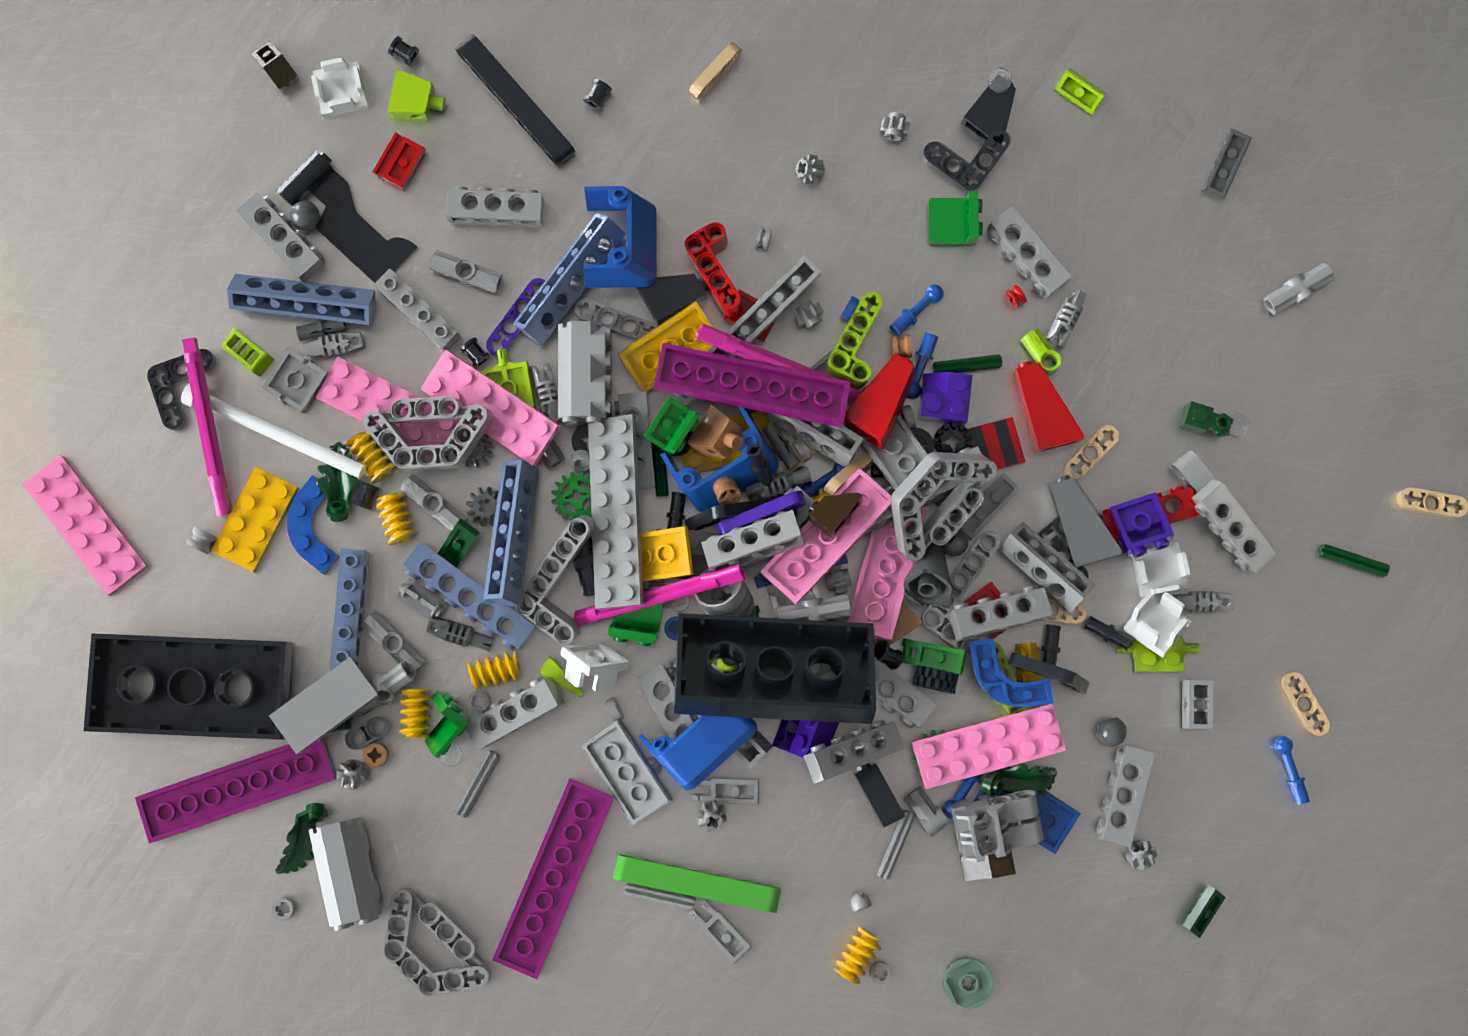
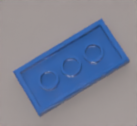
M982 787L978 791L973 801H978V796L987 794L982 791ZM1000 791L998 794L996 793L995 795L1002 796L1008 793H1006L1005 791ZM1038 791V816L1041 819L1044 839L1038 842V844L1056 854L1081 813L1048 791H1046L1044 796Z

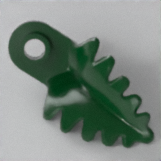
M341 442L329 446L330 450L352 459V454H348L349 449L346 448V445H342ZM328 464L317 466V470L324 475V477L316 480V485L327 496V516L333 522L346 520L351 511V494L358 484V478Z
M1019 764L1009 769L1001 768L995 770L992 774H986L982 784V791L987 793L988 796L993 797L1000 791L1010 794L1023 790H1033L1037 798L1038 791L1044 796L1046 795V788L1048 790L1052 788V784L1057 776V770L1053 767H1044L1040 770V766H1034L1028 770L1025 764Z
M308 804L305 807L306 810L296 814L295 824L286 837V841L290 844L282 852L286 856L280 859L279 863L281 864L277 865L275 873L289 874L290 871L297 872L298 867H306L304 859L313 860L314 855L311 851L313 848L309 830L314 829L316 823L323 821L328 816V810L325 809L324 804Z

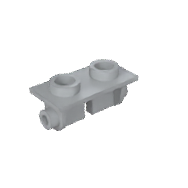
M410 577L406 583H402L398 591L400 592L396 596V598L429 620L431 617L440 618L449 605Z

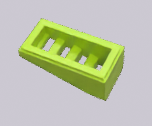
M236 328L221 344L224 350L259 377L262 376L274 361L273 357ZM239 338H241L242 340H241L240 343L236 346V348H235L234 350L231 349V348L235 345V343L239 340ZM248 344L247 348L243 351V353H242L241 355H239L240 352H241V351L245 348V346ZM254 350H255L256 352H255V353L253 354V356L249 359V361H246V360L250 357V355L254 352Z
M549 656L540 670V674L547 678L552 677L558 685L580 698L583 697L585 694L583 689L575 687L564 677L565 670Z

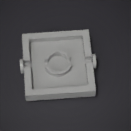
M287 348L262 388L278 397L277 400L283 404L288 403L304 413L322 386L328 372L313 364L314 361L307 356L302 357Z

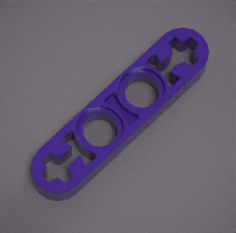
M535 278L529 282L486 342V348L492 356L498 357L497 351H493L492 343H498L501 340L500 332L505 337L510 338L509 341H506L504 338L501 342L502 349H507V352L522 333L518 328L513 333L506 332L505 324L517 319L520 315L518 311L519 305L524 302H530L531 299L526 296L529 294L532 298L535 293L533 287L542 285L545 282L544 279Z
M794 491L717 524L719 535L729 533L734 528L751 525L759 519L771 518L781 511L797 510L806 505L804 494L802 491Z

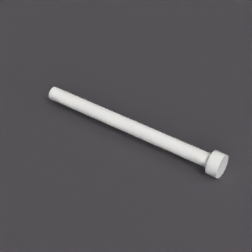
M189 383L183 390L181 402L194 408ZM209 395L214 413L359 479L364 475L365 465Z

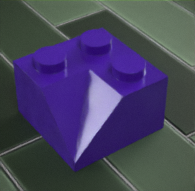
M954 372L924 373L922 376L918 420L944 424L952 422L965 425L968 422L973 375Z

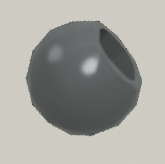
M299 201L292 206L290 219L296 228L311 230L318 224L320 214L314 203Z
M959 529L946 544L940 546L946 555L955 557L966 551L969 539L965 531Z
M1118 717L1099 723L1096 729L1100 742L1109 747L1120 745L1127 735L1126 725Z

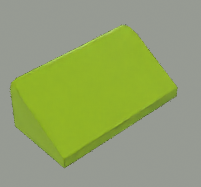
M1071 68L1067 69L1054 88L1091 115H1093L1107 95L1106 92Z

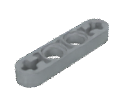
M581 299L575 304L574 311L576 317L581 321L596 322V327L601 328L602 323L600 320L601 315L605 312H610L613 314L614 320L612 323L606 324V327L610 328L613 333L635 341L646 335V333L640 332V336H637L640 324H643L642 329L650 332L651 328L655 329L658 327L653 322L589 299ZM589 305V310L595 313L596 308H599L596 321L592 320L594 318L593 314L586 313L585 316H582L579 308ZM625 321H634L636 328L632 332L624 331L622 326Z

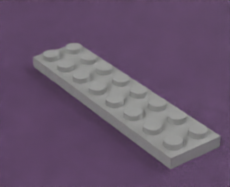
M631 414L601 419V423H588L592 519L595 523V529L592 533L595 609L598 610L644 605L636 416Z

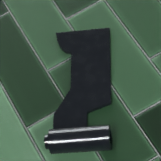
M314 151L276 192L288 204L293 206L310 191L326 206L316 229L369 279L376 283L389 268L395 272L418 246L400 237L391 238L387 241L357 213L350 186L330 165L332 160L323 151L320 153Z

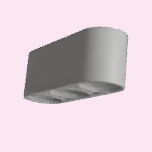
M1189 450L1171 464V468L1186 488L1192 487L1194 494H1197L1211 480L1218 481L1199 456L1192 450ZM1221 505L1217 508V515L1221 512Z

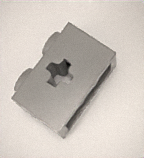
M1182 681V729H1213L1214 681Z

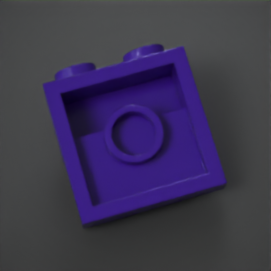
M1156 492L1110 507L1109 511L1117 527L1118 538L1126 556L1133 554V557L1137 558L1145 555L1147 549L1155 547L1156 550H1162L1170 545L1169 542L1172 541L1174 533Z

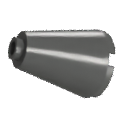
M933 542L925 550L924 556L920 560L913 562L904 581L905 596L912 603L923 607L924 604H932V607L945 604L950 599L952 592L945 552L940 545Z

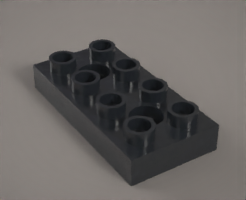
M678 613L674 714L873 723L876 713L874 625L872 623ZM720 658L731 659L739 670L733 673H721L713 668L712 663ZM818 663L828 664L832 672L837 676L829 679L820 678L810 670V666Z
M91 633L83 731L286 740L269 715L289 701L293 643ZM143 668L153 678V689L147 698L138 701L131 696L128 682L135 671ZM241 672L249 679L251 692L246 701L242 702V704L234 705L226 698L224 687L230 676Z

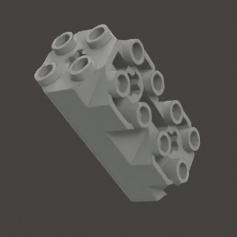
M570 321L567 322V327L565 328L563 323L558 324V420L564 423V427L573 428L579 427V424L601 423V419L612 417V403L608 399V394H612V379L610 375H607V370H612V356L608 352V347H612V333L610 328L606 327V324L601 323V328L596 327V322Z
M361 818L310 829L309 834L329 926H334L335 931L349 928L354 925L355 921L362 925L377 920L378 915L381 914L379 904L381 896L377 878L373 876L368 854L370 851L367 832L362 827Z

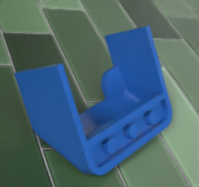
M585 186L587 211L627 210V247L612 249L608 254L607 264H583L586 288L649 287L653 285L657 279V212L654 204L624 186Z
M738 407L750 427L740 435L743 438V445L740 448L743 455L703 479L694 468L687 467L679 470L671 455L665 452L661 454L678 486L699 512L720 505L713 491V485L719 478L725 476L734 478L741 494L746 492L745 488L758 482L756 475L751 471V462L746 453L750 445H760L764 457L770 464L769 471L771 476L778 470V460L747 408Z
M701 715L674 741L669 736H662L651 744L642 734L638 738L684 790L688 791L696 788L751 738L757 730V723L753 718Z

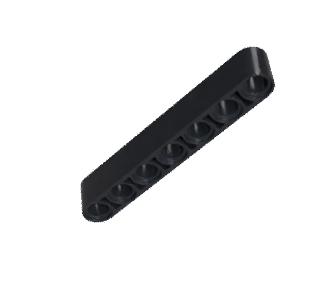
M473 33L455 47V51L557 167L576 152L565 136Z

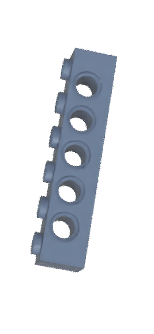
M596 213L514 321L513 325L529 339L540 345L548 341L554 329L565 319L566 313L579 300L581 293L586 288L583 270L584 260L587 258L585 264H606L609 252L619 247L626 233L608 216Z
M235 274L227 288L229 309L370 325L376 311L375 290L243 274Z
M522 459L503 461L483 596L484 600L500 607L520 606L539 470V468L532 466Z
M421 541L403 563L408 568L407 574L415 580L421 577L427 582L426 588L435 594L440 591L446 596L445 602L454 608L459 605L465 610L464 616L474 623L478 619L484 624L483 630L493 637L497 633L504 638L501 643L512 651L515 647L521 650L538 628L510 606L500 607L484 600V587ZM429 564H435L437 567L436 573L432 576H427L425 573V569ZM454 578L456 581L455 587L452 590H446L444 587L446 579ZM472 591L475 594L474 602L465 604L463 601L465 593ZM491 605L494 608L493 616L491 618H484L482 614L484 607ZM510 619L514 625L513 629L505 633L501 625L503 621Z
M340 550L329 672L349 657L352 658L358 668L360 667L363 634L361 624L364 621L370 553L365 550Z

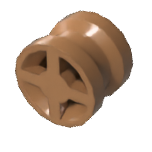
M905 335L903 338L891 336L892 356L896 353L900 357L912 358L911 335Z
M725 476L719 478L714 483L713 491L720 505L738 503L740 501L741 492L734 478Z
M372 743L365 747L362 756L365 764L368 766L380 767L387 763L390 753L384 744Z

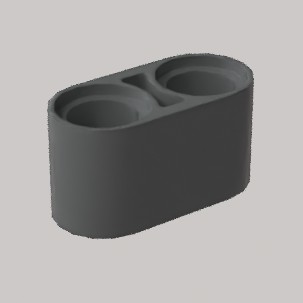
M375 716L362 722L345 734V745L352 750L365 749L367 745L383 739L390 733V721L385 717ZM378 720L384 724V730L380 734L375 733L373 729L374 723ZM356 732H359L363 737V741L359 746L354 745L352 737Z

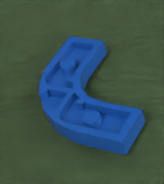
M312 475L290 505L287 516V530L296 552L318 571L326 575L340 556L322 543L315 534L313 519L327 496L316 485L318 478Z
M994 638L969 642L975 677L982 689L991 698L1012 707H1032L1054 703L1050 679L1022 683L1008 679L1001 672L997 661Z

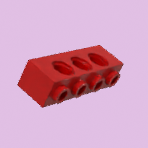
M1183 485L1170 489L1171 494L1162 496L1161 492L1156 493L1170 525L1200 515L1195 509V502L1191 499L1195 495L1192 487L1184 489ZM1167 501L1174 503V513L1166 509ZM1110 508L1103 510L1104 515H1102V518L1116 539L1120 541L1117 527L1109 511Z

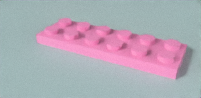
M446 349L421 387V390L431 397L450 396L461 401L464 406L480 404L488 408L492 412L493 420L485 434L532 466L537 465L560 428L559 424ZM450 403L447 408L453 412L455 411V403ZM478 412L476 414L478 419L482 420L483 416L481 413Z
M337 356L315 398L363 422L364 416L370 411L391 410V406L396 400L421 397ZM431 404L425 406L423 411L425 416L431 413ZM407 405L402 407L400 411L402 417L408 414L409 409ZM376 418V419H375V421H376V425H375V426L381 428V426H380V425L378 424V422H377L379 419ZM461 419L394 424L412 446L445 444ZM432 451L427 453L428 455L434 457Z
M60 455L22 484L108 596L113 595L149 567L64 456Z
M860 468L834 494L859 492L862 495V503L836 535L830 538L808 521L801 528L805 545L775 555L760 571L765 578L795 605L812 590L891 506V495Z
M928 506L920 510L922 526L924 524ZM911 521L905 525V529L911 525ZM894 522L871 532L850 607L851 616L847 618V622L872 623L874 625V637L892 642L905 594L904 581L913 564V561L904 556L897 548Z
M1053 703L912 742L925 789L1066 751Z

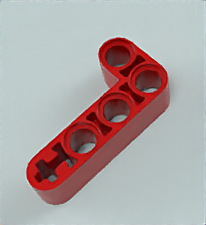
M712 222L690 234L685 239L684 246L689 260L699 276L704 280L723 314L734 318L742 312L741 298L714 255L726 247L728 238L725 227L719 222ZM715 234L721 235L718 239L711 238ZM694 246H701L699 250H691ZM706 264H712V265H713V266H712L711 268H709V269H704V268H703V266L706 265ZM718 282L725 283L722 287H714ZM727 296H729V299H730V301L732 302L733 305H731L730 303H727V300H726V297H727Z

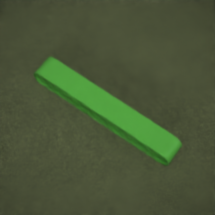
M620 854L617 855L613 874L614 880L771 913H777L781 888Z

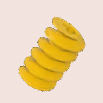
M361 432L350 438L346 445L351 447L350 452L352 454H357L356 461L362 462L361 464L366 466V476L372 478L371 483L375 484L387 477L395 465L394 463H386L389 457L387 455L381 456L383 450L382 448H376L377 442L375 440L371 441L372 436L369 432Z
M392 493L375 500L381 501L376 505L377 509L384 510L379 514V517L386 519L382 526L389 528L385 532V536L392 537L388 540L389 546L412 540L413 538L410 535L416 532V529H408L407 527L413 523V520H405L410 511H402V508L407 505V502L399 501L400 498L405 496L404 493Z
M516 651L513 652L512 659H510L507 653H504L503 661L500 660L498 655H495L494 663H491L489 658L486 657L485 665H482L479 659H477L475 667H472L468 661L470 679L476 690H481L482 682L486 688H490L491 680L496 686L500 685L501 678L505 684L509 683L510 676L515 682L519 680L520 666Z
M405 689L400 691V694L407 696L406 699L400 701V704L407 706V708L400 710V714L407 716V718L400 720V723L406 725V728L399 730V733L406 735L405 738H430L429 734L423 733L424 730L430 728V725L423 723V721L430 719V715L425 714L424 711L431 709V706L424 704V701L430 700L431 696L424 694V692L431 689Z
M858 927V931L862 936L853 935L852 938L856 945L847 944L851 953L842 952L845 962L837 960L836 963L840 970L834 969L841 976L855 984H860L857 975L865 976L866 974L862 966L871 967L867 958L876 959V955L872 950H882L878 943L880 940Z

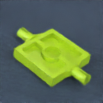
M507 349L496 350L499 364L493 368L481 370V373L536 409L529 363L527 361L510 363L508 362Z
M1182 635L1162 658L1134 638L1128 651L1117 646L1119 648L1117 653H1131L1134 659L1135 672H1184L1185 653H1199L1200 648L1198 647L1200 645L1199 643H1185Z

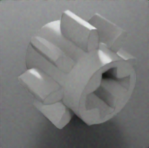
M891 112L888 117L884 116L880 131L885 132V138L892 141H900L902 136L907 137L910 122H905L906 116L904 114Z
M808 154L807 158L801 157L796 166L798 178L803 179L805 184L813 185L814 181L820 182L825 173L823 160H818L817 155Z
M808 300L796 308L798 314L795 315V320L800 327L805 325L807 329H811L823 321L821 315L824 314V310L819 302L813 305L812 301Z
M840 565L833 566L829 571L830 573L824 576L828 591L835 590L836 595L846 593L848 591L847 586L852 585L848 568L841 569Z
M355 759L341 763L340 769L337 770V780H342L341 786L350 790L364 786V781L368 775V769H363V763Z
M713 800L712 803L703 802L701 810L696 811L699 818V826H706L708 832L720 830L722 823L727 822L724 805L718 807L716 800Z
M1137 840L1132 843L1131 848L1128 847L1130 852L1125 854L1127 861L1131 862L1133 869L1146 870L1155 865L1154 858L1158 855L1156 848L1151 846L1150 841Z

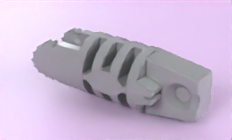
M1074 290L1069 298H1065L1056 315V319L1046 335V340L1053 341L1059 331H1062L1056 345L1060 349L1065 347L1082 313V305L1087 294L1081 290Z
M340 332L319 336L318 340L307 342L302 345L301 349L304 356L322 354L323 357H328L364 346L361 332Z
M550 363L543 365L545 381H541L537 366H530L539 410L557 423L559 421L558 394Z
M1189 591L1188 594L1173 595L1174 598L1185 604L1184 610H1189V612H1217L1233 609V595L1228 593Z

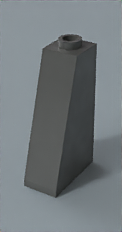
M1069 475L1056 478V483L1051 484L1050 487L1075 567H1082L1125 554L1124 549L1077 479L1069 478Z

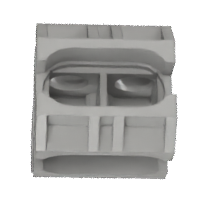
M1023 790L1002 796L994 795L993 797L985 794L978 796V801L969 803L967 799H963L951 805L959 850L963 854L965 861L982 862L985 861L984 856L994 853L997 858L1003 857L1013 851L1014 848L1035 844L1044 839L1041 819L1038 816L1039 809L1036 793L1033 790ZM984 813L982 819L976 820L977 814ZM983 836H987V837H986V839H987L986 842H984V843H980V842H979V840H980Z

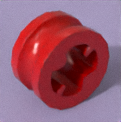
M1014 285L1012 290L1005 291L1007 299L1016 309L1020 307V303L1025 304L1027 302V298L1019 286Z

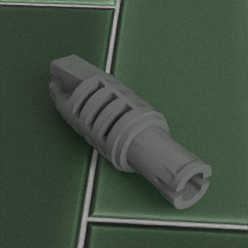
M805 467L793 473L787 474V472H782L780 476L774 475L769 486H760V483L758 484L757 482L745 489L749 501L770 500L772 496L778 497L777 494L784 495V492L788 491L791 487L794 488L804 483L812 482L808 467Z
M437 617L430 618L426 632L442 640L463 647L472 645L488 652L494 640V637L475 632L471 626Z

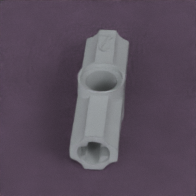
M436 250L430 261L429 269L431 271L459 280L465 285H473L496 294L502 283V273L474 264L469 259H460ZM467 267L472 269L469 276H461L462 269Z
M1323 262L1305 274L1301 273L1284 283L1283 287L1268 294L1263 298L1264 305L1269 312L1275 315L1290 305L1303 301L1314 294V291L1335 279L1334 272L1329 265Z
M413 473L402 483L400 490L450 531H452L460 519L467 522L468 518ZM433 498H438L440 501L439 507L435 510H430L428 506L429 501Z
M841 595L827 599L815 598L801 601L797 605L776 608V613L779 619L826 621L851 616L848 595Z
M376 610L362 622L361 626L399 664L406 661L417 672L427 662ZM395 636L399 640V646L397 649L391 650L388 647V640Z
M406 661L401 662L387 673L374 675L371 679V686L379 697L355 715L357 717L364 716L378 705L383 706L391 703L396 692L416 679V672L411 664Z

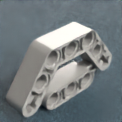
M450 396L396 400L392 404L391 410L370 411L366 413L363 418V425L398 468L408 471L458 468L466 462L490 426L493 415L488 408L480 404L464 406L461 401ZM454 402L456 406L455 411L452 414H448L447 406ZM431 404L432 411L429 415L425 416L424 408L426 405ZM407 405L409 409L408 414L402 417L400 411L402 407ZM478 412L483 416L482 420H479L476 416ZM376 418L379 419L377 422H378V424L381 426V428L375 426V425H376V421H375ZM461 419L445 444L412 446L394 424ZM472 423L473 425L477 426V428L475 429L468 425ZM469 430L471 437L468 441L463 442L462 434ZM394 435L396 441L393 446L389 447L388 438ZM456 450L457 458L455 461L450 462L449 453ZM432 451L434 459L427 464L425 456L428 452ZM409 453L410 461L404 465L402 457L404 454Z
M943 452L928 454L891 496V508L898 550L909 560L917 561L924 556L925 550L932 542L937 545L946 544L982 505L984 494L980 489L987 481H991L996 476V464L981 454ZM941 462L940 467L934 470L935 465ZM963 463V467L957 471L958 466ZM925 480L923 486L918 488L919 483ZM945 480L965 481L960 483L922 526L920 508ZM972 492L971 497L966 499L967 495ZM908 498L907 504L902 506V502ZM956 510L955 515L950 517L952 511ZM911 521V525L905 529V525ZM940 528V531L934 535L935 530Z
M402 888L394 892L390 900L383 952L385 957L421 994L436 996L479 989L490 981L491 969L475 955L478 949L477 941L440 903L431 901L424 904L410 888ZM405 894V898L409 899V902L403 905L402 912L396 913V911L402 909V901L398 900V897ZM427 907H433L436 910L437 916L435 919L427 918L425 914ZM414 914L465 966L436 970L410 944ZM396 918H401L405 921L406 926L404 930L400 931L395 927L394 922ZM445 924H449L454 928L453 936L447 937L444 935L442 929ZM465 941L471 945V952L469 954L461 952V942ZM392 943H399L401 945L402 952L400 955L392 953ZM410 960L418 962V972L409 970L408 962ZM478 970L480 974L485 975L481 981L477 977L471 978L467 984V977L473 976ZM450 974L460 976V985L454 986L450 983ZM431 977L436 981V989L431 990L426 987V978Z

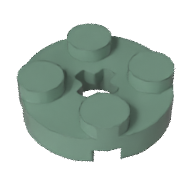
M959 959L952 963L944 974L946 994L955 1004L973 1009L982 1006L988 1001L994 984L993 976L988 967L977 959ZM965 977L975 979V982L972 984L973 988L970 990L968 987L963 988L962 983L965 982Z

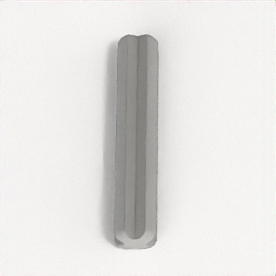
M491 750L487 752L457 806L456 814L464 818L468 816L500 758L499 754Z
M908 810L903 811L906 817L899 820L877 872V875L881 878L890 879L916 817L914 813Z
M626 883L624 894L686 909H693L696 901L694 896Z

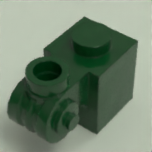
M1191 401L1184 406L1178 428L1199 435L1212 430L1215 436L1224 437L1229 436V429H1231L1233 419L1225 413H1214V408Z

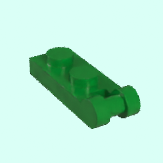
M903 638L904 657L902 663L936 668L959 675L963 674L967 651ZM913 648L917 649L916 658L911 657Z

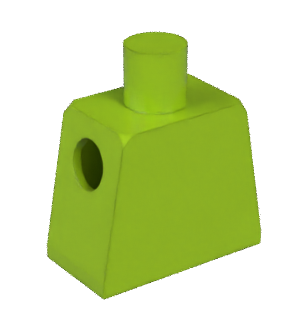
M396 70L387 112L393 120L426 121L429 119L431 109L444 110L446 98L434 95L435 88L432 82L401 70Z

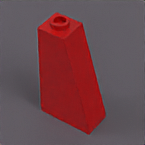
M895 353L845 413V426L881 450L886 447L915 379L913 362L907 357H900Z
M1032 361L1018 364V368L1015 369L1013 375L1035 453L1078 443L1085 439L1082 430L1040 363L1032 364Z

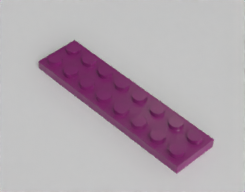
M662 343L653 389L842 428L850 381Z
M322 738L299 756L288 744L135 797L150 844L336 780L324 739Z
M569 778L494 954L493 961L538 979L613 802V796Z

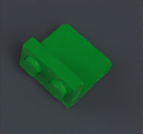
M969 191L966 198H931L929 200L928 220L929 242L931 244H976L979 236L983 234V222H979V213H982L983 202L982 199H978V191Z
M669 396L643 437L670 454H674L676 451L679 453L686 444L684 438L688 432H693L698 426L700 420L697 418L700 414L688 409Z
M663 603L614 616L612 623L608 627L607 637H613V640L617 642L637 641V644L641 646L655 644L659 638Z
M437 690L431 698L444 717L429 733L430 738H425V743L435 758H439L448 752L451 743L457 736H461L465 732L469 723L462 712L463 709L457 704V700L446 692L443 695Z

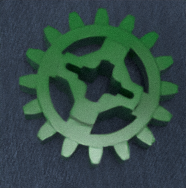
M571 471L570 478L568 479L565 475H562L563 482H555L558 490L551 491L556 496L555 499L551 500L552 504H558L555 509L556 513L563 511L562 519L570 516V522L581 515H588L592 518L591 505L584 510L587 501L591 500V489L584 490L579 485V482H582L591 488L590 475L584 478L582 471H580L579 476H575L574 472ZM570 484V489L568 490V492L566 494H562L565 487ZM575 492L583 495L578 503L571 499V497L575 496ZM570 504L574 507L575 512L567 510L563 505Z

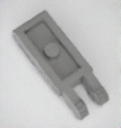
M711 778V780H703L697 786H711V795H691V800L710 801L712 803L713 800H716V803L759 804V780Z
M702 899L700 901L701 906L712 917L705 922L696 910L692 909L689 911V914L701 926V930L735 964L752 946L719 911H716L706 899Z

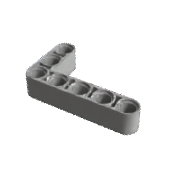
M588 515L578 516L568 524L522 590L520 606H515L516 611L556 642L565 645L579 636L580 627H578L573 618L547 600V597L593 533L595 523ZM578 522H582L585 524V533H582L578 530ZM565 541L572 544V552L564 548ZM551 560L558 562V571L551 567ZM538 579H542L545 582L546 589H541L538 586ZM525 598H529L532 601V608L525 605ZM544 612L551 615L552 622H547L544 619ZM563 626L570 629L571 637L563 633Z
M993 531L982 533L951 573V605L945 606L942 604L932 607V604H929L921 615L922 626L951 648L966 651L965 645L968 641L980 640L978 637L956 642V639L951 640L946 636V629L949 626L952 627L949 614L953 611L954 606L959 603L1000 546V537ZM984 537L992 538L994 542L993 548L988 549L984 547L982 543ZM971 555L979 558V567L974 568L970 566L968 559ZM957 574L965 577L966 584L964 587H959L955 584L954 578ZM933 612L938 616V623L936 625H930L927 622L926 616L928 613ZM967 652L966 658H971V654Z

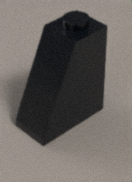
M997 75L965 114L961 125L984 142L994 131H1006L1016 91L1012 81ZM995 135L996 143L992 147L994 150L1003 143L1004 135L999 137Z
M695 274L657 277L655 283L649 287H635L658 326L692 303L697 302L699 304L706 300V291H708L702 278L698 279Z
M869 762L857 767V772L853 773L879 825L885 828L906 817L877 764H870Z

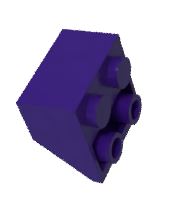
M782 719L772 745L804 758V755L812 753L810 748L824 743L825 747L832 744L831 740L835 736L839 722Z

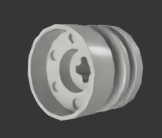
M707 569L702 574H706L711 571L710 569ZM744 580L694 594L706 615L750 617L754 608V598Z

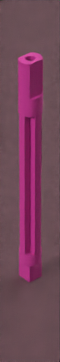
M703 323L700 325L696 335V339L749 361L831 377ZM850 385L848 399L855 401L862 392L852 388V385Z
M197 338L182 339L185 353L184 358L217 516L227 515L231 513L227 492L228 487L201 351H199Z
M741 564L644 591L643 606L598 610L595 609L594 605L576 610L573 619L578 627L743 581L746 578L745 572Z

